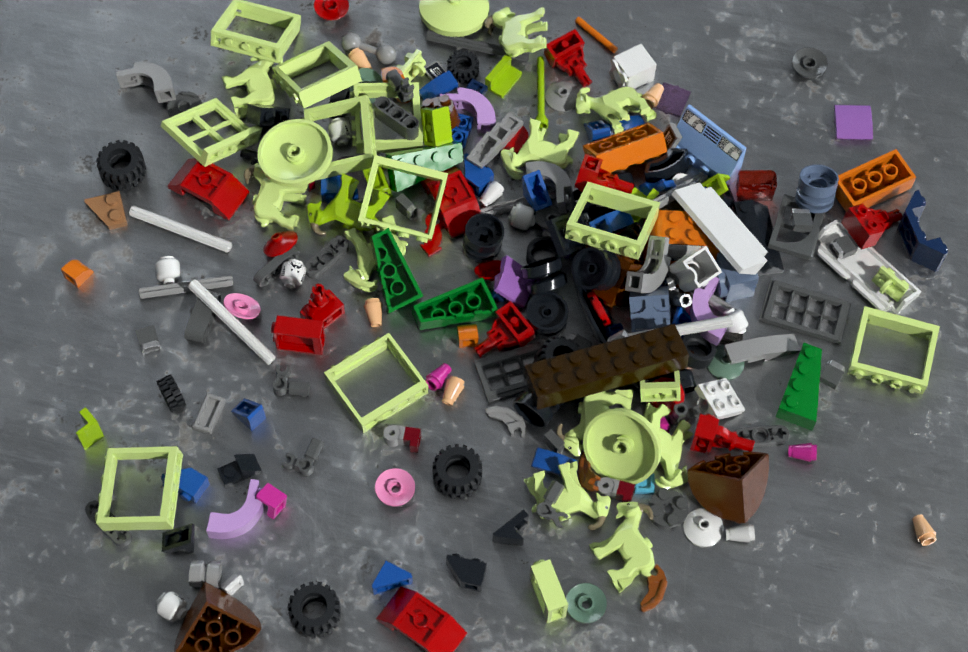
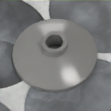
M555 82L547 88L545 101L551 109L557 112H570L576 108L575 102L579 89L570 82Z

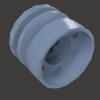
M820 164L804 167L799 175L795 196L796 204L801 209H809L811 213L829 211L833 207L836 196L835 192L839 181L838 174L828 166Z

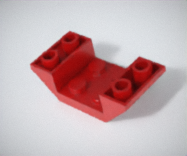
M195 158L187 159L167 185V188L182 196L185 192H188L211 204L213 212L227 220L231 219L250 193L232 173L213 163L204 167Z
M455 166L442 171L448 173L439 209L443 216V225L451 239L464 234L468 220L474 215L481 213L474 193L461 170ZM431 179L421 181L427 195L431 194L435 202L440 182Z
M401 586L376 618L391 631L396 629L425 649L426 652H454L467 635V632L450 614L417 591Z

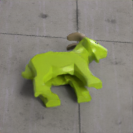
M342 173L339 192L324 210L320 209L321 200L316 204L310 202L307 205L308 219L314 233L321 236L326 235V232L321 231L318 227L333 220L344 223L343 227L348 230L353 228L359 231L372 230L361 227V223H358L362 204L353 200L352 197L360 182L359 180ZM373 187L372 199L369 202L366 218L379 221L375 218V215L384 207L390 195Z

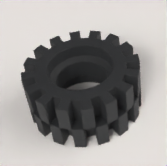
M459 50V53L455 51L454 56L451 54L447 60V71L450 70L457 82L461 81V84H464V81H466L468 84L470 79L478 77L477 55L474 56L472 51L470 54L468 50H465V52ZM464 63L468 64L470 68L459 70L456 66Z
M171 374L156 381L172 413L186 406L183 395Z

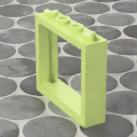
M233 0L211 30V46L279 63L300 31L301 15L244 0ZM235 16L286 28L277 43L226 29Z
M330 41L272 67L274 72L272 77L276 84H279L281 89L286 91L289 97H293L295 103H299L303 108L311 106L362 81L357 65ZM327 61H331L340 70L302 89L291 79Z
M409 82L410 85H414V98L411 99L412 115L419 121L418 137L415 140H376L377 153H391L423 147L419 82ZM357 83L353 85V92H350V98L367 95L368 98H378L381 96L398 98L397 92L394 91L390 83ZM359 110L351 112V116H354V120H351L352 131H355V135H352V146H356V154H365L364 140L361 138Z
M367 95L304 109V117L302 119L312 122L361 110L365 154L332 161L325 173L317 180L372 167L377 150L373 106Z
M374 155L358 223H361V227L372 229V227L380 228V232L389 228L390 231L397 232L400 237H417L416 241L427 243L428 240L432 241L448 173ZM378 166L440 182L428 233L366 218Z
M587 182L566 224L565 238L639 260L657 220L660 202ZM587 202L646 218V222L637 240L579 224L577 221Z
M864 306L860 315L847 374L857 376L858 379L871 380L876 384L890 385L894 389L901 388L913 394L914 392L923 394L928 386L940 326ZM866 323L928 339L929 345L922 379L858 363Z
M390 333L381 338L377 337L370 345L362 346L357 353L346 356L342 362L330 366V369L324 372L325 381L363 434L428 393V384ZM389 349L415 385L361 418L335 380L384 350Z
M177 446L108 448L107 456L104 457L105 469L104 474L101 476L102 488L101 493L98 495L99 508L95 514L96 524L103 531L173 529L183 454ZM167 459L160 516L109 517L118 460Z

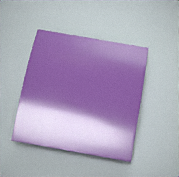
M834 105L835 140H873L871 106Z
M506 255L501 258L500 273L495 276L494 291L522 309L529 297L526 283L531 279H524L521 272V267L523 266Z

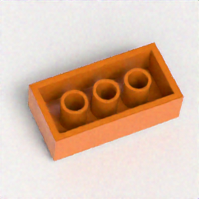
M649 122L583 145L584 154L603 159L601 168L610 173L616 170L627 169L630 165L641 164L647 159L658 158L661 154L667 153L663 131Z
M897 149L838 175L839 181L835 197L845 212L850 207L860 204L870 208L911 189L916 176Z

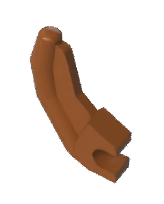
M583 451L578 461L577 469L580 485L591 492L598 491L599 487L595 486L594 483L597 480L600 481L601 477L591 470L590 462Z
M658 564L654 566L657 575L653 576L651 574L650 577H646L648 593L640 603V610L642 612L654 609L663 600L668 583L664 571Z

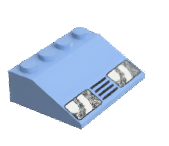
M689 104L677 125L682 139L675 149H687L689 165H693L699 172H704L705 175H708L709 179L717 173L729 175L730 179L726 181V184L730 186L739 177L747 148Z

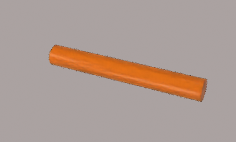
M581 17L576 18L575 23L612 53L618 50L613 43Z

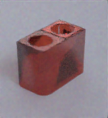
M739 170L736 182L737 201L773 200L777 188V176L774 171Z

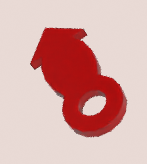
M429 213L425 219L427 229L424 233H428L432 213ZM438 213L437 219L440 223L435 225L432 241L428 240L424 245L420 244V247L428 257L442 249V247H439L442 240L441 230L444 228L441 213Z

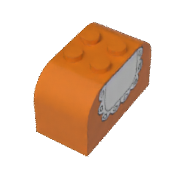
M659 210L657 220L650 235L670 238L667 257H671L670 265L691 251L707 246L716 260L717 253H720L719 249L686 211ZM649 237L642 251L641 258L644 259L647 256Z

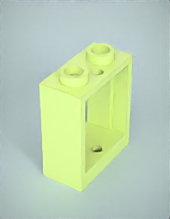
M679 370L674 371L675 382L645 383V380L640 381L641 402L680 401Z
M542 559L534 562L530 568L529 580L546 623L566 617L568 602L551 560L545 561Z

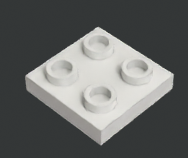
M727 378L698 384L695 387V391L699 396L697 405L701 414H710L717 419H724L742 414L746 410Z

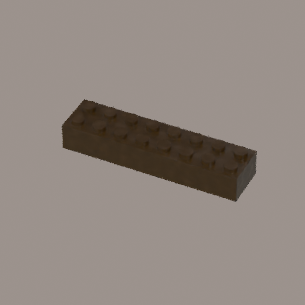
M671 324L526 364L525 380L536 408L539 410L685 369L688 366L689 354L676 325Z

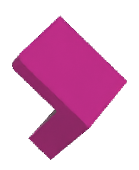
M267 483L256 495V499L268 506L267 516L274 520L286 507L287 495Z

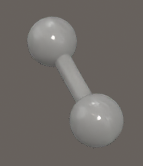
M348 33L342 38V48L348 53L355 48H359L360 50L375 54L378 61L385 65L391 64L396 58V51L391 45L385 44L377 48L362 43L360 37L355 33Z

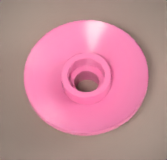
M232 293L227 295L223 301L224 307L238 318L254 319L259 316L261 311L258 302L245 294Z
M388 469L381 473L376 480V495L381 502L388 506H402L409 502L415 493L414 479L403 469ZM395 487L399 489L396 493L392 492V489Z

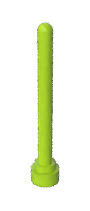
M538 56V115L535 120L541 121L540 129H548V118L545 116L544 57Z

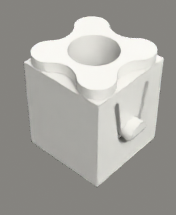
M642 44L614 56V59L610 61L612 69L609 70V75L619 88L632 87L637 89L654 81L657 64Z
M707 246L691 251L669 266L670 273L678 277L679 287L684 292L700 288L701 286L704 287L709 284L708 281L722 273Z

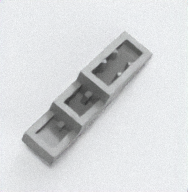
M508 112L501 122H497L490 132H486L467 156L466 160L482 169L509 143L524 125V121Z
M783 334L727 344L724 346V350L730 365L744 361L751 363L762 359L764 362L798 353L800 352V347L794 334Z

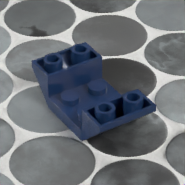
M916 190L901 218L897 231L910 260L937 272L948 254V248L942 242L941 237L927 240L925 232L921 230L919 219L926 206V200L921 196L919 190Z

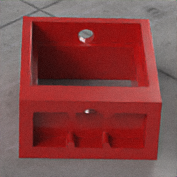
M277 315L276 322H272L271 333L273 334V342L276 343L278 350L316 355L323 354L326 339L323 321Z

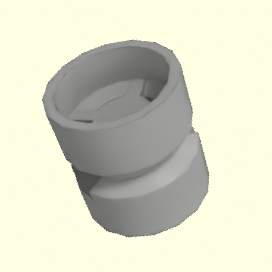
M202 560L191 561L189 569L190 587H202L205 582L216 588L220 587L222 578L221 562L210 561L208 564H205Z

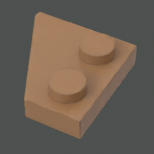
M119 191L84 199L85 205L94 212L99 220H102L109 230L128 226Z

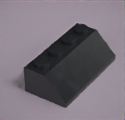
M754 200L734 202L732 208L734 214L768 251L764 256L767 262L757 272L758 276L784 273L780 252L768 248L773 232L768 206Z

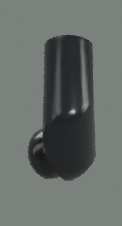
M248 149L241 150L240 157L249 159L251 165L258 163V152Z

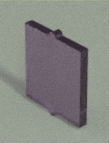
M663 82L664 91L657 107H654V109L680 118L691 91L679 88L678 85L674 86Z

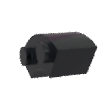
M668 149L667 153L662 157L648 160L644 172L646 182L656 183L662 179L668 181L672 180L678 173L685 174L689 168L687 149Z

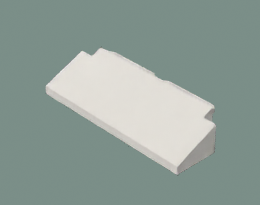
M699 182L674 190L671 194L739 274L756 275L767 262L764 256L768 251L712 187L705 189Z
M840 218L821 229L817 240L819 247L815 251L817 255L840 276L848 280L878 310L887 312L891 309L897 315L921 294L922 291L872 247L861 250L842 225ZM848 235L858 250L852 256L836 260L827 246L833 243L835 239ZM882 266L885 268L890 267L898 279L909 283L908 290L898 302L887 293L881 294L879 292L880 287L871 281Z

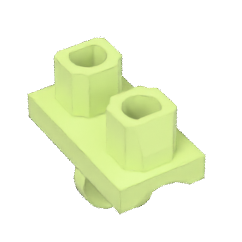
M418 49L414 53L408 52L405 55L404 65L396 66L402 71L405 78H409V82L417 75L424 76L426 73L424 68L426 61L421 55V50Z
M880 267L877 274L871 280L880 287L879 292L881 294L887 293L896 302L900 301L909 288V283L898 279L890 267Z

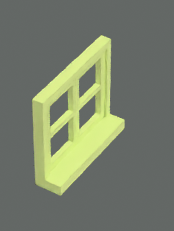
M217 98L163 120L161 123V127L204 167L258 143L262 128L258 125L249 128ZM215 110L226 121L210 127L200 116ZM193 120L204 130L191 137H187L177 126ZM231 124L239 133L224 139L216 132ZM209 135L217 142L202 150L193 141Z

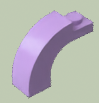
M458 88V94H440V96L448 95L453 101L456 110L468 111L475 117L477 133L490 132L496 125L493 106L479 92L468 88Z
M714 277L708 281L709 284L695 289L692 304L690 305L692 322L717 318L710 310L708 301L718 286L719 278ZM727 328L699 332V334L705 340L717 346Z
M250 480L246 501L239 510L229 514L210 513L206 530L209 538H235L245 534L256 525L264 510V503L256 499V495L262 489L259 480Z

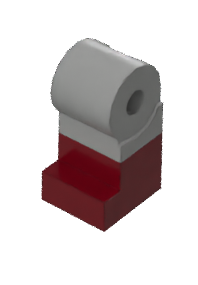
M389 425L384 429V440L388 446L410 447V452L412 453L419 452L422 436L420 428Z
M603 477L597 482L599 489L596 493L598 492L600 496H609L614 500L631 502L635 484Z

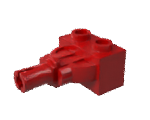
M574 29L548 43L543 55L552 68L557 66L560 70L566 71L569 76H576L584 88L586 84L589 86L592 80L584 70L587 66L584 61L583 52L585 42L577 30Z
M585 154L574 186L575 188L583 192L587 182L632 194L634 183L621 180L617 174L613 175L602 169L603 159Z
M864 204L850 207L841 223L862 250L875 246L884 231L891 227V223L901 220L902 213L899 212V209L886 212L881 209L866 208Z
M318 283L315 284V287H312L310 295L312 301L309 300V303L302 307L300 317L302 319L323 321L325 329L345 313L344 304L330 289L326 290L322 284Z
M510 301L496 311L498 318L494 321L492 329L486 332L487 339L474 347V350L481 358L493 348H497L500 351L504 347L525 346L536 338L534 329L513 302Z
M700 414L690 448L691 451L705 455L710 454L712 447L728 448L730 451L734 448L748 452L753 451L754 440L739 437L736 431L731 432L727 428L718 425L720 419L715 418L713 415Z

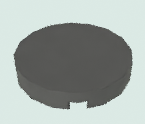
M182 91L176 95V100L168 101L167 113L170 118L203 103L197 94ZM191 120L182 125H189L195 122Z

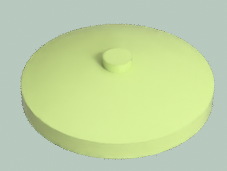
M420 0L419 14L422 22L435 33L449 37H462L473 34L484 26L485 19L489 16L488 0Z
M292 119L277 124L264 135L258 147V162L264 175L272 182L285 187L304 186L317 180L328 169L333 156V148L327 132L317 123L304 119Z
M625 408L607 409L596 415L585 430L583 437L585 456L590 462L591 467L601 477L638 484L646 480L655 471L660 462V438L653 425L635 411Z

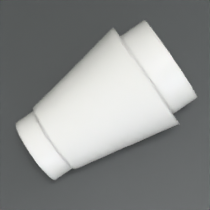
M494 180L488 183L478 201L479 204L483 207L490 206L503 195V186Z
M749 523L726 528V539L747 543L755 541L754 524L749 525Z

